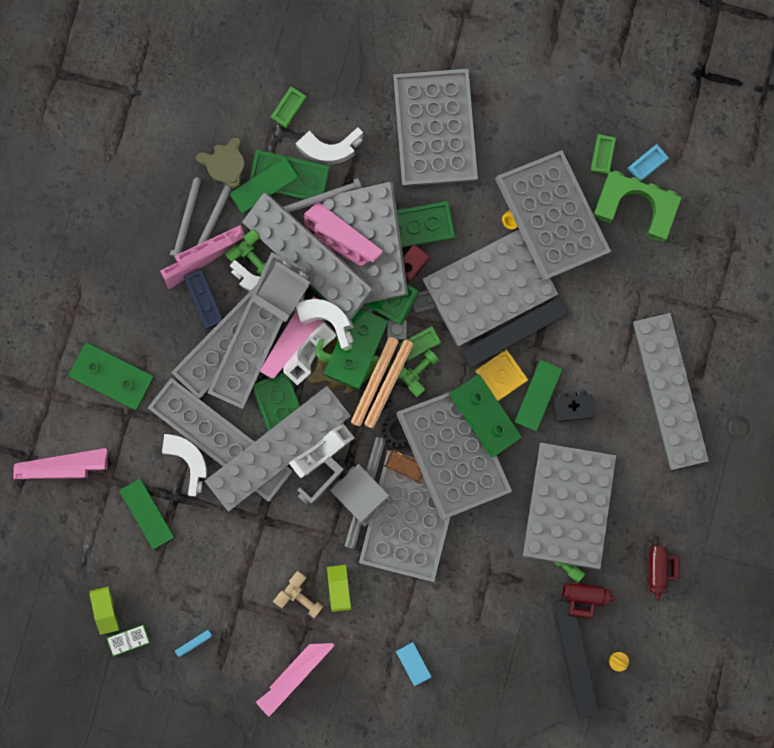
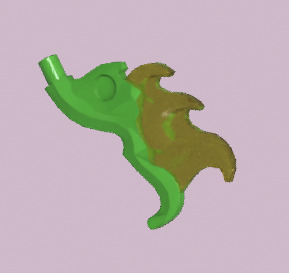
M319 340L316 346L317 367L313 373L306 377V380L311 383L329 381L331 382V385L328 386L330 390L339 388L345 384L323 375L332 354L322 350L324 342ZM373 356L362 383L371 378L380 356ZM391 363L388 364L386 370L390 371ZM347 386L343 393L352 392L354 388Z

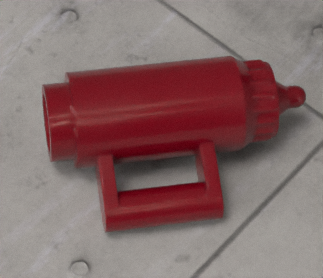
M651 546V551H649L648 585L650 592L654 593L655 599L660 600L661 594L666 593L668 579H680V556H669L667 547ZM668 559H672V576H668Z
M569 582L564 583L562 589V598L570 601L568 615L592 619L594 605L606 606L610 601L616 600V597L610 594L609 589L600 586ZM574 602L589 604L590 608L589 610L574 608Z

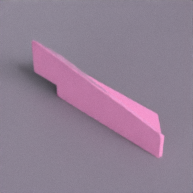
M316 203L304 213V226L308 230L313 231L314 235L329 249L361 266L369 261L374 262L382 255L380 248L322 204Z
M241 225L175 255L177 263L160 270L168 289L185 280L184 276L200 270L234 245L236 246L242 242L245 234Z
M296 310L260 372L270 378H274L322 320L304 325L300 322Z
M103 448L14 464V479L88 478V470H107V449Z
M334 643L309 644L269 687L271 690L256 701L268 717L335 646Z

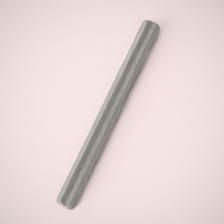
M381 437L375 438L366 472L373 479H375L385 445V440ZM354 515L345 542V547L350 549L355 548L362 525Z

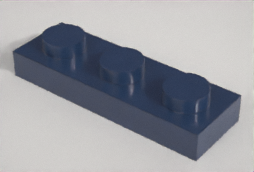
M200 269L184 276L206 330L218 325L222 320V316L202 270Z

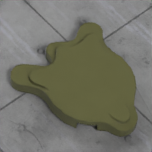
M239 138L231 139L227 145H216L214 147L215 153L212 155L202 152L197 154V162L207 167L210 177L215 182H223V184L228 185L230 188H237L240 185L241 173L245 169V162L239 152L241 146Z

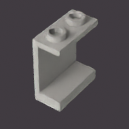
M283 260L282 262L277 261L272 272L252 301L286 322L311 281L308 280L310 276L300 270L298 273L293 271V266Z
M330 456L324 463L334 474L311 498L301 488L297 490L300 493L298 497L306 505L309 502L313 505L344 472V469Z
M359 464L356 467L350 468L347 475L342 480L336 481L330 490L364 527L393 501Z

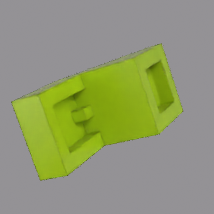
M346 565L327 567L332 612L351 610Z
M109 586L91 590L90 598L100 635L119 631V624L114 612V601Z

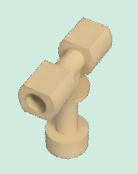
M297 571L289 580L290 584L284 591L282 590L273 602L280 608H283L289 600L294 601L296 599L309 609L310 612L308 614L315 618L324 606L319 602L316 604L312 603L300 593L302 591L300 586L307 577L300 571Z

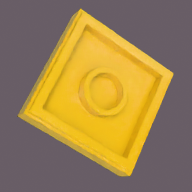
M507 349L475 370L477 375H481L497 401H500L528 381Z

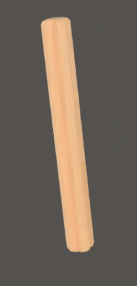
M393 337L388 338L351 420L352 424L361 426L396 349L397 339Z
M403 341L366 418L365 426L374 428L413 347L411 341Z

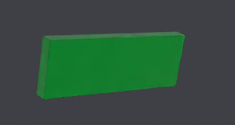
M284 157L229 194L241 213H244L257 203L263 193L272 195L298 178V175L287 158Z
M542 360L539 361L514 423L537 432L562 371L561 368Z
M141 479L119 490L153 550L175 538Z

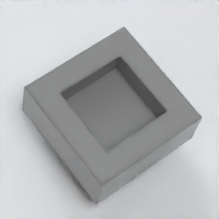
M388 320L387 340L389 337L397 340H406L407 320H404L402 325L393 320Z

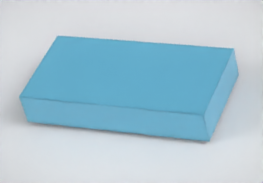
M656 144L627 169L635 178L644 180L666 162L669 157Z
M211 630L205 631L175 650L177 656H183L213 637Z
M413 642L396 651L414 686L431 678Z

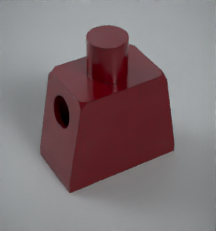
M415 244L403 258L406 281L407 279L413 281L432 259ZM411 264L412 270L407 272L406 267Z

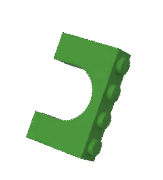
M619 171L609 172L595 208L594 217L611 223L618 203L623 197L630 194L641 195L650 202L653 208V217L646 237L664 243L667 240L681 197L677 196L678 193L671 190L663 191L655 184H644L642 180L631 177V179L624 177V174Z

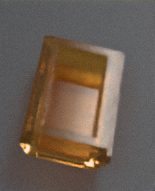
M392 449L384 467L419 483L423 475L417 461Z

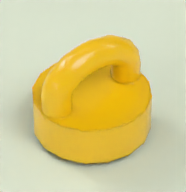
M508 210L502 216V222L506 228L514 230L518 226L511 211Z
M615 652L609 658V665L615 671H624L629 665V659L624 653Z

